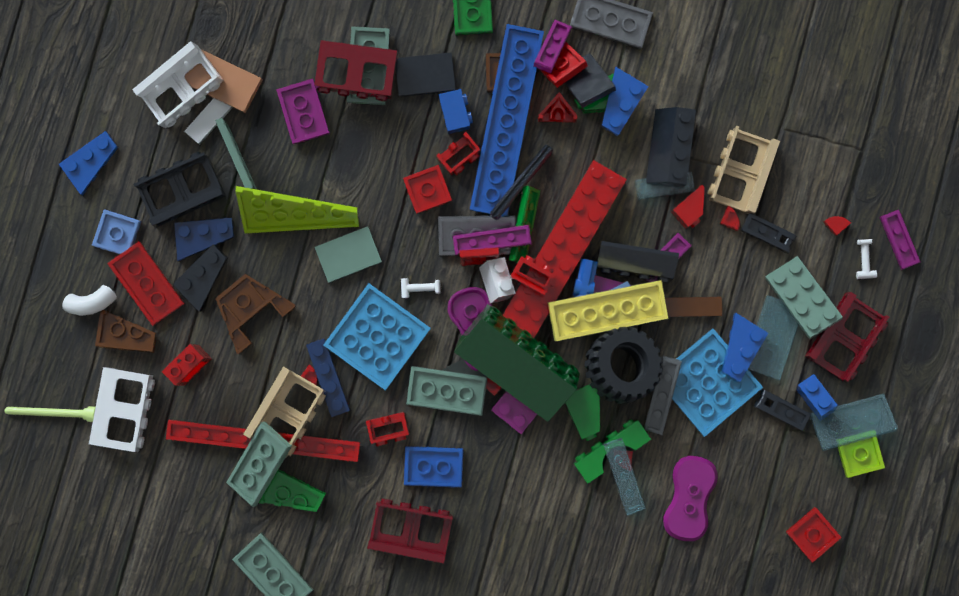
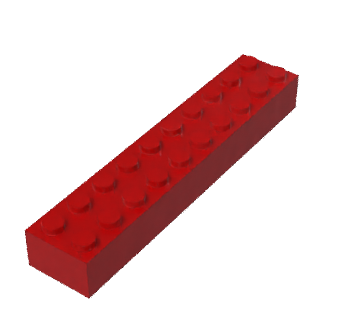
M595 160L591 163L535 259L536 265L540 267L546 265L554 270L553 274H555V277L545 296H541L539 292L531 288L529 289L521 283L503 314L504 317L512 319L520 329L528 331L532 338L536 336L549 313L548 302L557 300L627 180ZM531 267L526 274L545 285L549 278Z

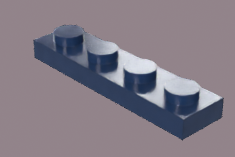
M324 338L307 344L306 347L320 386L325 390L324 395H326L325 400L330 415L334 417L350 411L329 349L324 346L326 342Z

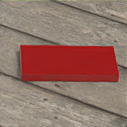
M140 241L107 263L152 326L185 304Z

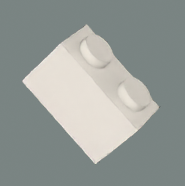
M505 257L488 260L479 267L490 304L508 300L516 294Z

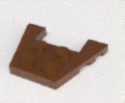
M244 274L216 297L237 354L242 353L252 344L240 327L269 303L274 306L283 318L297 307L294 303L247 274Z

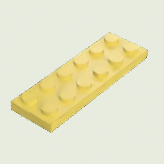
M661 280L548 302L555 341L609 331L614 328L619 329V327H629L668 319Z

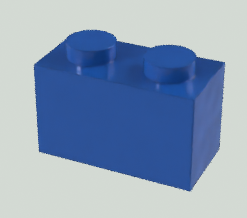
M461 89L439 94L448 134L469 130L473 120L471 112L466 111L465 105H468L466 94H462Z
M814 374L798 384V393L820 421L836 411L837 403Z

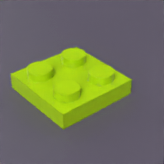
M875 430L836 440L847 478L885 468Z

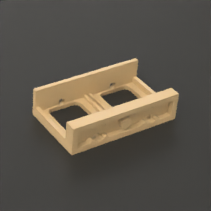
M736 126L727 135L726 141H729L727 148L722 150L720 158L723 160L721 166L718 165L715 170V183H711L709 187V200L724 206H730L747 214L756 213L780 141L764 139L739 130V126ZM735 139L758 146V152L752 166L729 158ZM723 174L746 182L740 201H734L717 194Z
M283 367L243 435L252 439L261 422H266L270 425L275 417H279L297 429L290 441L292 447L287 456H291L296 449L294 445L296 440L301 439L306 432L304 427L307 421L311 422L316 414L314 409L317 404L321 405L326 397L324 395L325 390ZM296 383L316 394V398L306 414L285 403L286 396Z

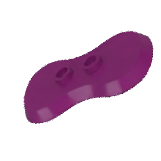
M469 287L453 294L448 301V314L453 323L458 327L461 335H463L487 304L492 307L487 293L481 288ZM465 361V363L472 370L478 371L476 368H474L472 365Z
M686 456L681 458L674 467V497L664 514L663 522L666 532L675 539L696 541L705 534L708 528L707 501L717 483L718 475L714 464L705 458Z

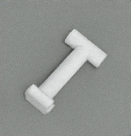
M872 239L857 240V244L861 245L862 271L856 272V278H877V271H870L869 244H872Z
M408 278L401 279L402 298H409V292L435 291L436 294H440L441 282L440 280H435V283L409 284Z

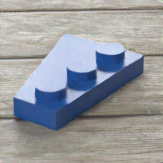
M615 67L612 82L615 85L616 91L609 94L602 127L618 136L649 86Z
M104 131L59 163L80 195H84L87 187L95 180L98 172L106 165L118 146L108 132Z
M734 313L733 325L732 330H730V339L722 373L739 383L767 337L768 332L737 313Z

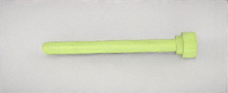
M88 406L84 410L6 407L5 413L10 415L79 417L87 420V422H93L96 407Z

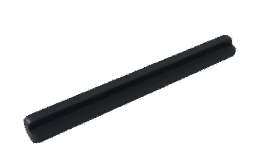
M544 145L492 209L490 216L493 219L499 220L523 190V187L528 184L553 152L549 145Z

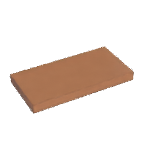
M201 50L224 80L220 83V87L217 90L209 92L207 95L246 113L263 79ZM201 63L185 74L186 81L196 90L212 78Z

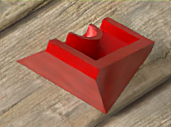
M560 92L538 116V122L576 123L577 114Z

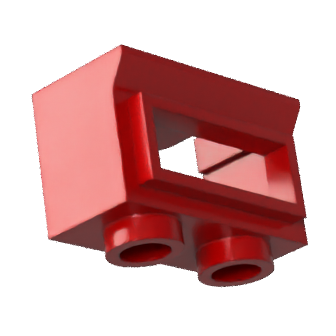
M465 132L460 140L450 144L448 149L441 155L438 153L436 158L450 175L453 173L458 175L465 169L463 165L467 162L473 163L480 157L478 155L480 148L468 133ZM469 145L473 152L451 169L446 161Z
M526 255L525 258L521 256L510 279L517 280L524 284L525 287L539 292L544 297L555 277V274H553L554 270L546 265L542 267L536 265V260ZM524 263L548 276L549 278L545 285L519 272L522 264Z
M405 412L366 421L371 444L376 443V446L388 444L387 440L393 438L395 442L405 440L406 435H409ZM402 421L404 431L376 437L374 428Z

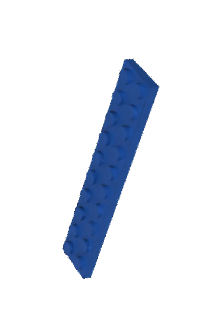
M510 24L506 25L470 211L490 214L492 209L514 184L537 69L533 65L541 49L544 31ZM508 207L507 210L503 213L502 216H507V215H508L509 207Z

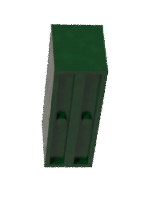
M488 304L460 337L454 353L547 422L577 389L580 373L575 366L568 365L559 354L552 353L544 343L536 341L528 331L520 329L512 319L504 317L496 307H491Z

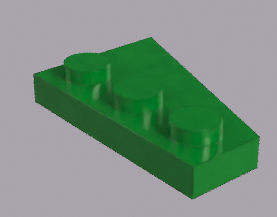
M278 469L259 503L317 512L326 493Z

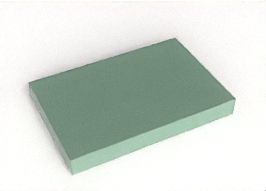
M368 226L315 247L328 283L382 263Z

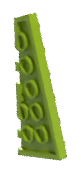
M236 186L235 192L244 233L359 227L357 207Z

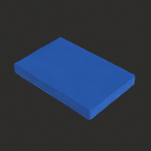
M405 446L404 485L462 487L463 448Z

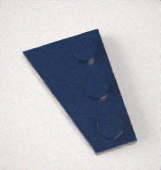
M233 218L174 223L177 261L210 248L213 244L218 245L234 238Z

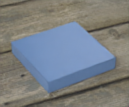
M104 209L92 246L121 254L134 245L142 221Z

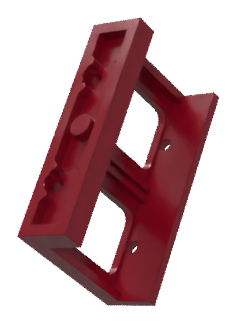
M321 40L314 86L319 90L318 92L330 94V91L338 92L340 96L354 94L357 95V98L368 99L369 96L376 97V100L386 102L387 99L392 100L391 94L398 52L397 50ZM327 58L348 60L347 77L344 85L328 84L323 81ZM365 63L383 64L387 67L383 90L365 89L361 86Z
M852 292L845 293L836 307L843 316L842 320L821 332L805 355L806 358L843 382L852 380L858 372L856 370L857 367L865 362L868 357L867 351L876 345L878 341L876 337L888 326L887 320L889 319V316L881 315L856 298L857 295ZM854 309L861 311L875 321V326L864 340L844 326ZM833 341L839 342L855 353V357L845 371L839 370L824 359V355Z
M385 498L376 502V510L367 549L444 563L453 515H449L450 511L438 509V512L430 511L431 508L426 506H419V509L411 507L412 504L400 502V505L392 504L393 500ZM385 507L406 511L401 536L381 533L380 526ZM422 515L444 519L439 543L418 539Z

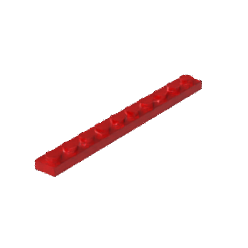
M168 420L166 439L245 449L251 441V438L243 435L246 431L244 428ZM278 433L289 443L294 434ZM303 436L301 439H297L294 444L296 449L293 454L354 462H358L360 442Z

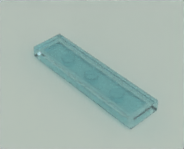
M619 438L603 444L626 514L630 515L644 510L645 506L623 439Z

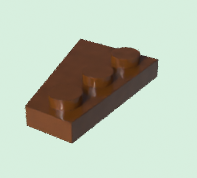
M102 310L100 311L95 346L97 348L154 353L157 334Z

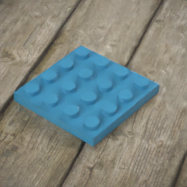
M368 283L324 343V346L386 390L431 328Z
M713 328L676 358L681 360L682 364L672 397L675 404L703 437L763 388L748 369L739 383L722 373L728 345Z

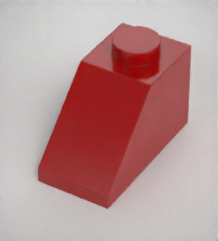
M703 185L671 211L685 229L689 226L694 228L701 221L699 217L703 215L705 189Z

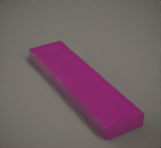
M529 225L453 236L455 255H460V250L497 247L504 249L532 245Z

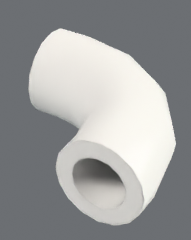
M102 285L97 291L88 296L67 295L62 307L64 311L80 316L91 315L104 310L117 299V296L109 287Z

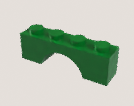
M630 419L622 425V430L619 432L614 430L606 436L608 438L606 441L595 443L590 447L592 451L587 454L583 452L575 458L576 462L573 464L587 484L604 473L602 466L603 458L611 448L624 445L637 450L651 440L638 420L633 421Z

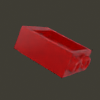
M189 344L162 373L175 386H185L212 358L199 345Z

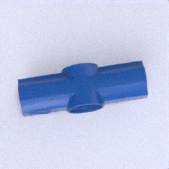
M581 259L578 278L575 280L573 290L574 297L593 294L595 287L594 278L597 269L596 261Z

